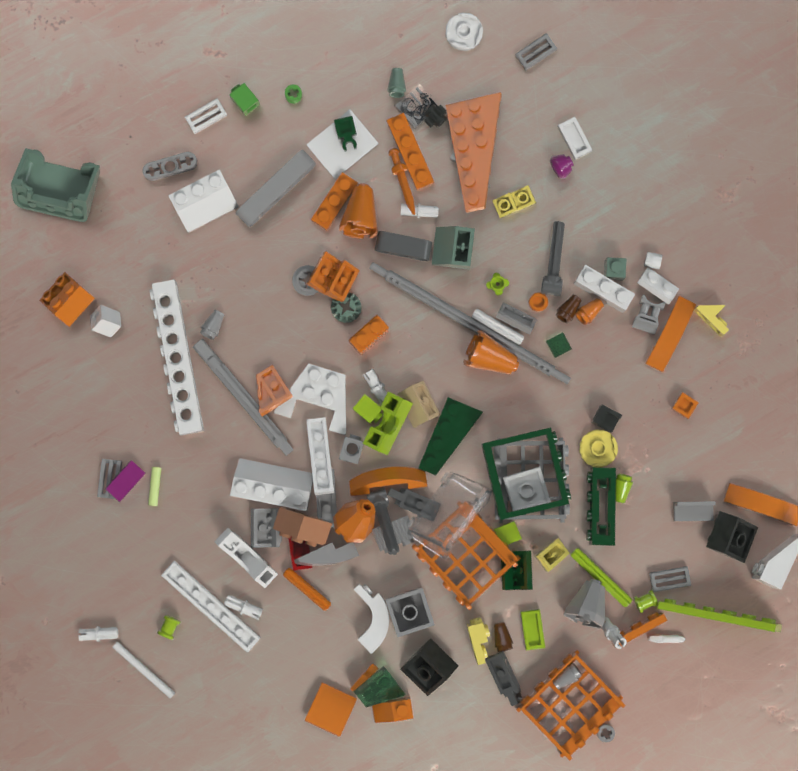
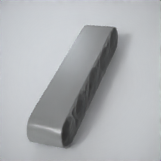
M304 150L299 151L236 211V215L248 227L254 225L315 167V161Z

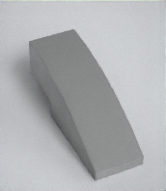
M332 542L295 559L294 562L295 564L306 566H324L347 561L359 556L353 542L335 549Z

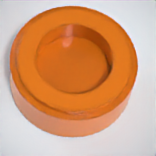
M540 292L534 293L529 299V307L535 312H542L548 306V298Z

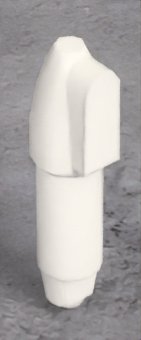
M656 634L649 636L648 640L654 643H681L685 641V638L679 635Z

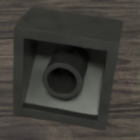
M720 511L715 519V525L711 535L708 537L706 547L745 563L758 527L737 516Z
M430 639L400 670L429 696L452 675L459 665L438 644Z

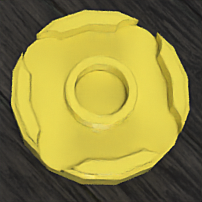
M596 429L582 437L579 444V452L586 464L602 468L612 463L616 458L618 445L616 439L609 432Z

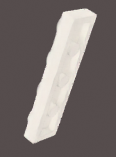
M326 417L306 419L315 495L334 493Z

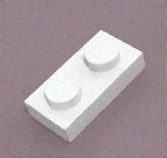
M649 267L637 282L668 305L679 290V288Z

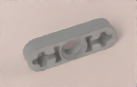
M184 152L149 162L143 167V175L149 181H156L187 172L197 166V158L192 152ZM186 157L193 159L191 165L188 166L186 163L181 164L182 168L179 169L177 159L180 162L186 161ZM172 161L175 163L173 171L165 170L167 162ZM161 164L163 174H161L160 170L155 171L154 176L147 174L150 171L149 168L153 167L154 170L160 169L158 165Z

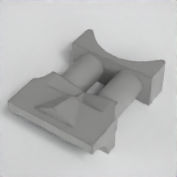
M643 295L640 300V304H642L640 312L635 317L632 327L655 335L659 326L658 316L660 310L664 309L665 302L654 304ZM649 307L653 308L651 316L647 315Z

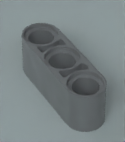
M378 231L374 250L385 254L429 261L432 242L425 239Z

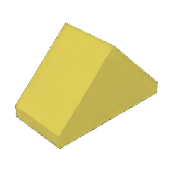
M557 538L534 556L544 570L549 572L570 553L560 539Z

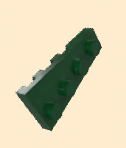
M448 397L418 468L436 476L483 412Z

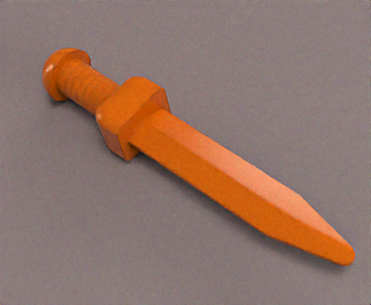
M391 148L389 156L392 157L394 164L391 169L392 173L397 175L406 204L411 213L415 215L414 199L405 175V171L408 170L407 166L400 161V151L397 148Z

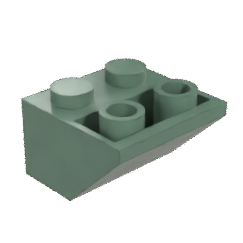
M459 226L436 227L432 265L469 270L475 228Z

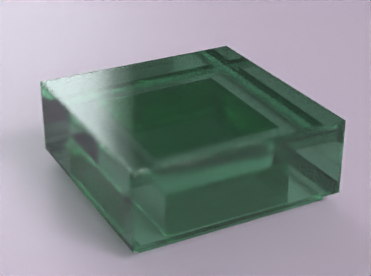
M563 332L546 341L554 358L572 350Z

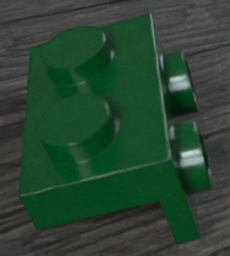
M531 550L512 551L515 556H519L521 559L516 562L518 564L516 567L512 566L502 575V590H533ZM501 559V569H503L506 564Z

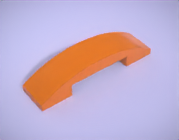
M678 296L670 312L671 314L645 364L661 372L664 371L696 306L695 303Z
M385 467L371 470L349 481L350 495L370 494L369 488L408 483V489L428 487L426 472L411 467Z
M729 483L723 502L778 519L794 526L798 525L797 505Z

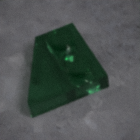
M384 666L353 691L366 708L405 695L404 691Z

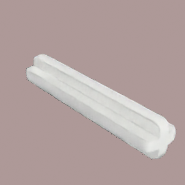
M479 309L474 311L473 319L518 345L522 343L524 339L522 334Z

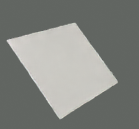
M350 109L340 118L353 116L357 136H352V138L357 143V149H354L352 143H348L346 145L347 151L343 150L342 143L344 139L338 140L334 122L306 144L334 179L379 144Z

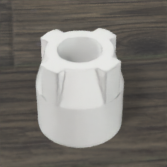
M647 252L644 266L660 269L663 255Z

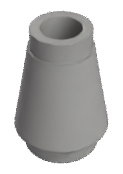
M214 310L201 326L202 330L200 333L214 340L215 336L217 337L224 314Z
M572 663L559 673L552 682L559 690L579 681L582 674L578 667Z

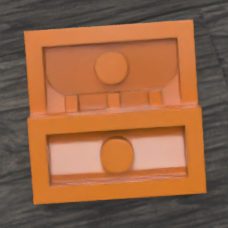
M325 251L322 253L307 284L335 300L344 302L360 270L347 261H340Z
M321 683L305 721L340 737L357 698L325 683Z

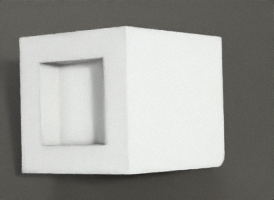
M100 305L90 315L92 331L112 337L121 327L120 312Z

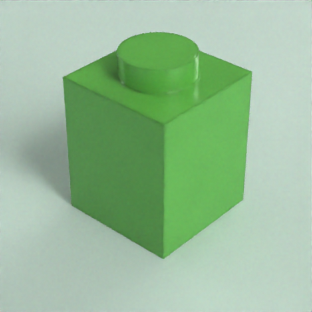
M245 83L236 85L231 90L232 93L229 94L231 100L245 116L260 105L259 100Z

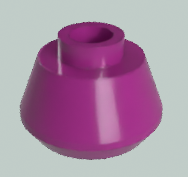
M564 154L554 155L550 159L551 166L559 179H565L571 173V167L574 164L569 155L567 157Z

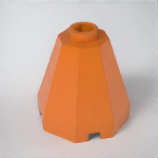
M366 499L345 503L333 516L335 532L338 535H343V539L346 542L362 543L372 532V529H374V504Z

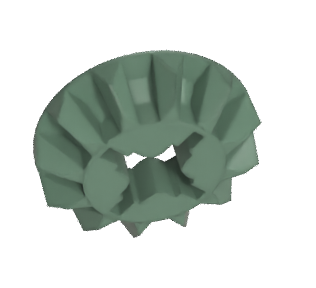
M348 293L344 302L333 299L331 304L332 314L340 322H352L361 313V302L353 293ZM350 300L349 307L354 311L347 310L342 315L343 307L340 304H346Z

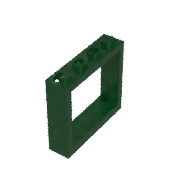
M551 427L481 444L499 520L569 504L571 493L569 488H565L564 481L567 480L565 470L560 467L559 462L562 461L560 450H556L557 435L555 431L551 430ZM546 435L561 500L506 512L491 448Z

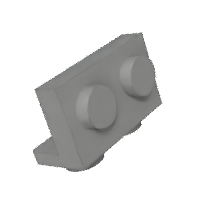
M279 508L251 509V548L280 547L282 536L279 535L280 531L273 529Z

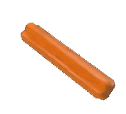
M291 568L285 570L283 576L322 610L326 611L331 606L330 601Z

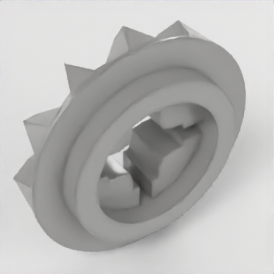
M302 266L293 275L292 283L295 290L304 296L314 295L318 292L311 286H307L306 289L305 282L300 280L306 279L308 273L311 276L315 268L314 266Z

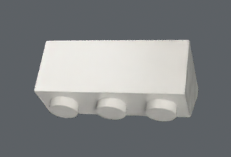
M220 169L168 195L188 233L239 207Z

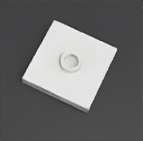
M540 466L503 477L512 511L551 502Z

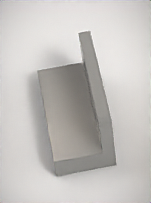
M716 501L673 502L674 521H714L713 505H716Z

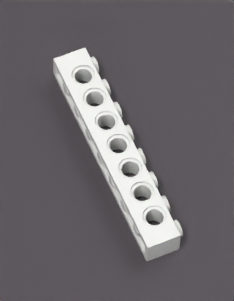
M173 279L152 283L150 296L152 301L155 300L156 308H153L155 319L159 321V326L156 328L158 338H162L163 345H160L162 357L165 356L166 364H163L165 375H169L170 383H167L168 393L172 394L173 402H170L172 413H176L177 420L174 421L175 431L179 432L181 436L203 432L204 426L177 282ZM169 297L171 300L170 304L166 307L162 306V299ZM173 316V324L165 325V318ZM172 334L177 335V342L169 344V336ZM175 353L181 355V360L178 363H173L171 360L172 355ZM178 372L184 373V379L181 382L175 380V375ZM183 390L187 391V399L180 401L178 398L179 393ZM186 409L191 411V417L188 420L182 418V412Z

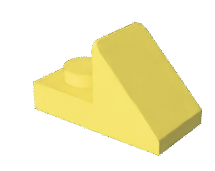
M699 305L694 309V312L720 337L729 330L726 327L727 323L722 318L716 317L726 305Z

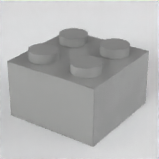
M422 587L385 599L397 638L435 625Z

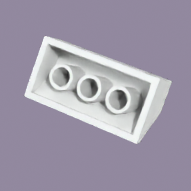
M239 458L230 496L307 511L313 486V475L310 472Z

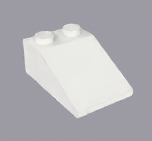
M798 534L790 536L762 558L759 563H755L751 572L753 573L752 578L771 588L781 590L798 554Z

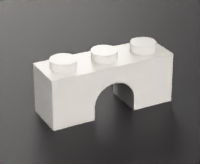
M587 265L583 267L574 282V285L589 294L593 293L603 298L607 302L606 304L621 313L626 311L635 296L633 292Z

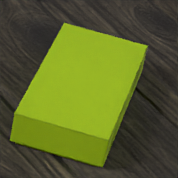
M540 609L520 611L526 651L545 648Z

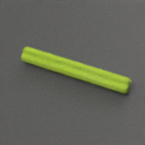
M576 548L571 553V557L594 579L602 582L601 585L622 606L627 607L632 602V598L584 552Z

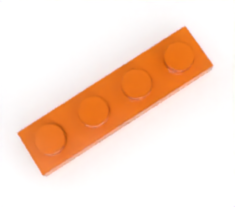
M402 113L386 120L416 190L433 184L434 180L405 114Z

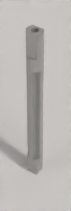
M204 339L198 341L193 346L194 350L277 448H280L286 456L290 454L294 449L287 442L288 439L267 414L263 417L260 415L259 405Z

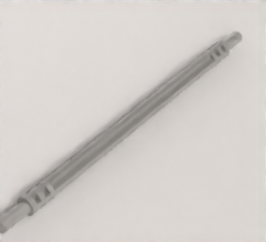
M374 262L371 264L369 269L383 276L387 282L478 334V330L485 332L519 359L546 375H552L565 384L569 383L571 378L555 369L554 365L391 270L388 271Z

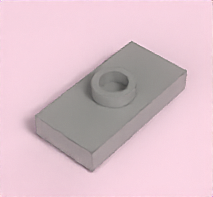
M504 302L496 318L529 335L537 321L536 318Z

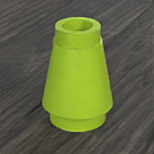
M617 474L616 502H626L633 484L632 476Z

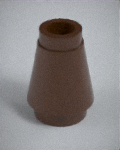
M572 294L557 309L556 317L564 323H569V321L573 320L582 300Z
M505 622L494 624V639L497 651L502 652L513 649L512 644L514 643Z

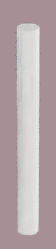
M118 641L114 644L112 648L170 699L175 694L172 689Z

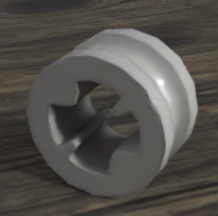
M602 724L597 733L598 738L602 742L612 741L615 737L613 727L609 724ZM602 729L611 730L608 738L601 736Z

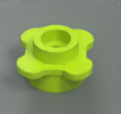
M494 273L493 278L487 282L486 287L492 289L499 296L502 295L503 289L508 287L509 281L500 276L499 273Z

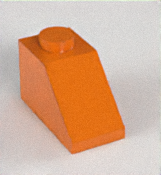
M410 697L372 703L375 723L414 719Z

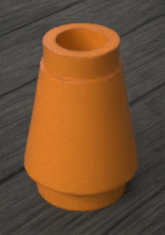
M596 298L578 308V312L575 315L582 324L586 325L593 321L604 307V304L599 298Z

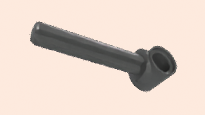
M561 221L553 223L548 274L543 277L541 294L561 296L563 279L559 277L565 224Z
M385 487L370 491V494L366 495L368 500L375 506L387 551L390 555H396L400 549L387 510L389 500Z

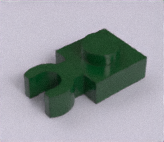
M353 116L335 119L334 124L338 140L344 139L342 143L343 150L347 151L346 145L348 143H352L354 149H357V143L352 138V136H357Z

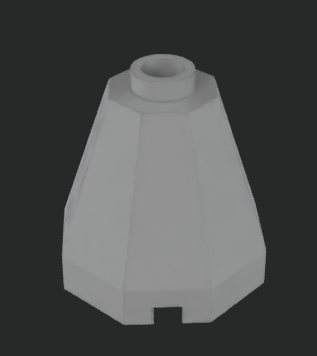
M596 579L586 580L565 608L563 615L576 623L577 620L583 622L582 625L598 629L603 627L605 621V587L601 585L602 582Z

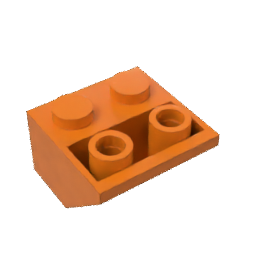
M64 272L56 279L51 288L44 292L39 301L70 327L95 298Z

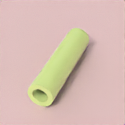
M152 467L148 499L149 506H158L161 468Z

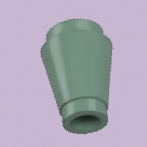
M401 68L392 69L387 89L391 97L400 98L406 92L403 69Z

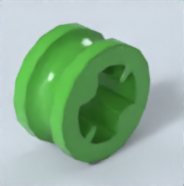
M294 84L289 85L285 89L286 100L292 104L298 103L302 98L301 88ZM290 91H298L297 97H289Z

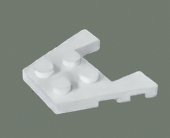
M308 364L289 390L293 397L278 406L274 413L291 418L296 400H301L335 411L329 430L346 435L345 375Z

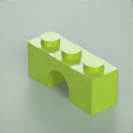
M388 391L380 407L384 412L383 419L377 427H370L363 444L388 455L413 403Z

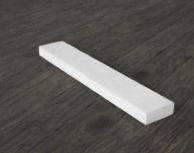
M173 561L161 575L247 653L261 638L176 561Z

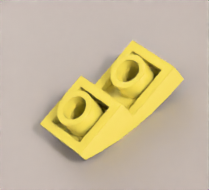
M528 185L492 200L500 218L536 204Z

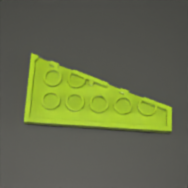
M665 598L664 602L659 601L658 609L771 632H781L782 624H777L775 619L762 617V620H756V616L743 613L742 617L736 616L737 612L723 610L722 613L714 612L715 608L703 606V609L695 608L696 604L684 602V605H678L676 600Z

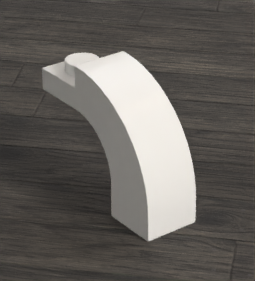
M229 528L216 539L215 543L236 560L264 588L278 575L248 543Z
M359 584L354 590L370 607L372 623L367 631L358 638V641L372 654L386 637L389 627V612L385 600L379 592L372 597L371 594L373 592L366 584L363 586Z

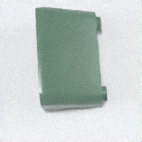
M25 148L11 182L13 201L18 207L85 222L90 213L100 173V165L89 162L84 163L81 166V170L45 162V158L40 151Z

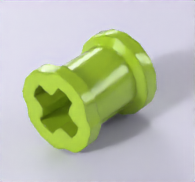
M649 590L643 596L633 597L640 613H643V610L651 606H658L657 599L652 590Z
M165 615V621L157 634L173 640L174 631L181 621Z

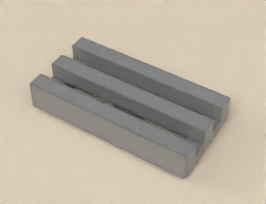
M546 33L516 53L515 56L519 59L520 64L524 66L525 71H527L555 52L557 47ZM544 40L547 41V43L536 49L534 52H532L525 58L522 57V55L530 51L532 48H534ZM551 46L549 50H547L546 52H544L528 64L526 63L529 59H531L547 47Z
M102 459L97 497L115 499L107 491L103 494L106 464L109 463L107 487L112 481L113 464H117L116 477L121 471L122 461Z
M688 566L649 573L653 592L691 586ZM681 571L685 572L684 575L655 580V576ZM686 578V582L656 587L657 583Z

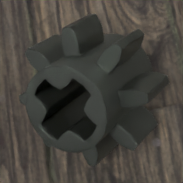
M433 104L424 113L427 117L424 122L430 128L433 125L439 128L447 120L445 116L447 110L441 104L438 107Z

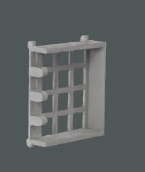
M559 438L555 445H557V450H560L562 461L559 462L560 467L565 470L566 476H569V465L565 464V457H568L569 454L568 445H565L563 438ZM518 441L494 447V461L506 512H508L509 497H507L503 477L507 476V464H521V472L525 471V464H539L544 477L543 464H553L552 460H543V446H548L547 441ZM507 446H521V460H507ZM525 446H539V460H525ZM544 478L545 482H557L556 478ZM564 481L565 488H569V484H566V481ZM559 488L558 496L550 497V500H561ZM495 505V520H499ZM570 505L559 506V515H544V510H542L540 515L525 514L508 519H560L561 523H565L566 515L570 514Z

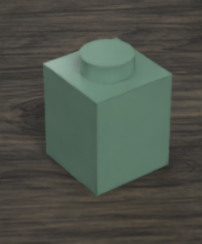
M607 257L604 263V276L611 280L623 281L626 278L627 259Z

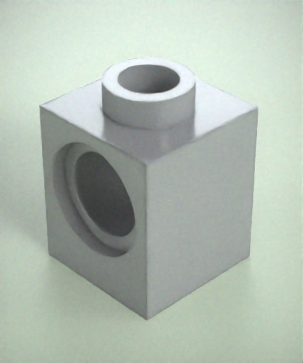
M350 434V437H345L339 460L358 465L364 445L361 437ZM351 443L356 444L358 447L355 454L347 452V446Z

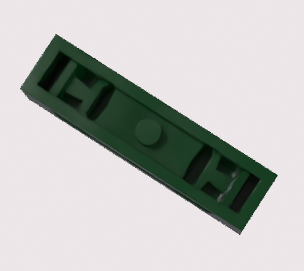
M592 467L587 472V483H590V491H587V502H590V510H587V522H590V530L587 529L586 540L590 541V545L615 546L616 468ZM608 478V491H606L605 522H608V535H606L607 525H598L599 534H597V522H599L597 479H599V488L606 489Z

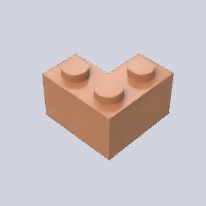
M279 507L273 529L280 531V536L286 538L292 536V541L302 543L304 540L306 541L305 544L316 547L317 544L325 546L332 523L292 509Z

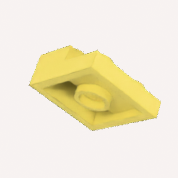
M481 617L469 620L470 623L466 624L476 662L478 665L485 664V658H488L486 648L481 644L488 642L487 637L490 636L488 625L483 624Z

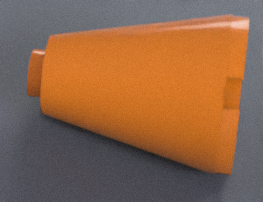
M361 183L353 189L339 225V231L343 230V234L346 236L364 239V235H370L369 238L377 235L373 189L368 184Z
M478 330L479 335L474 334L465 354L469 356L467 360L464 359V365L505 374L516 372L519 366L518 357L485 332Z

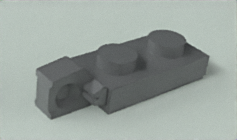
M390 488L387 494L396 499L394 504L434 522L442 505L404 488H401L400 492Z
M504 651L486 658L485 661L500 694L508 697L511 706L519 704L522 700L521 689Z

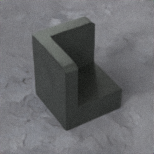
M600 405L591 423L611 433L622 415L604 405Z

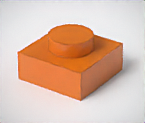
M682 392L671 409L689 419L699 402Z

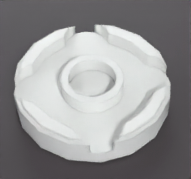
M462 12L449 19L445 35L448 43L453 48L468 51L479 45L483 35V27L476 16L471 13Z

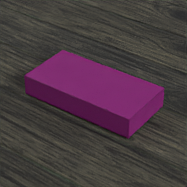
M130 460L108 484L105 490L120 502L146 473Z

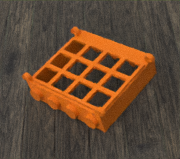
M459 501L457 503L459 508L419 546L413 544L412 548L418 552L416 555L423 563L426 561L430 565L429 570L436 577L440 576L444 581L442 583L448 591L452 590L457 595L455 597L456 600L470 610L472 608L471 604L512 566L516 567L518 565L516 562L521 558L515 556L509 549L508 544L502 541L495 534V530L482 520V516L469 506V501H465L463 504ZM458 515H461L469 524L458 533L450 523ZM447 527L455 537L444 545L436 536ZM470 527L481 537L471 547L461 537ZM432 540L442 548L433 558L423 549ZM457 540L467 549L458 560L448 550ZM483 541L493 550L484 561L474 551ZM444 552L454 562L445 572L434 562ZM470 553L480 563L471 573L460 563ZM496 554L506 564L497 574L487 565ZM456 566L467 576L457 586L447 576ZM482 567L493 577L483 587L473 577ZM469 579L479 589L471 599H468L460 590Z
M578 650L573 652L572 655L569 653L561 661L563 664L558 669L556 667L553 668L548 674L549 678L545 682L540 681L534 687L535 692L531 696L527 694L520 701L521 705L516 709L518 712L522 711L561 751L560 756L562 758L566 756L569 761L572 759L571 755L578 748L581 749L586 744L585 741L592 734L595 735L599 732V727L605 721H610L614 716L613 714L620 707L624 708L626 706L621 701L623 697L621 695L617 697L578 656L580 653ZM577 660L586 671L582 673L579 681L572 683L561 693L552 680L568 665ZM588 674L599 683L589 694L579 685V682ZM549 686L559 695L550 706L540 697ZM575 686L586 696L576 706L565 697ZM601 687L611 696L602 707L592 698ZM536 699L546 708L537 719L526 710ZM562 699L572 709L563 719L552 710ZM588 700L598 709L589 720L579 711ZM549 712L559 722L550 732L539 723ZM575 713L585 722L576 733L565 723ZM561 726L572 735L562 746L552 737Z

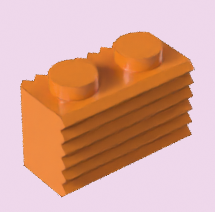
M376 315L349 339V343L360 355H363V352L369 350V347H372L374 342H377V340H380V337L389 332V327Z

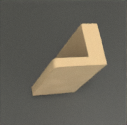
M424 381L411 385L397 394L413 403L407 416L414 428L440 415Z

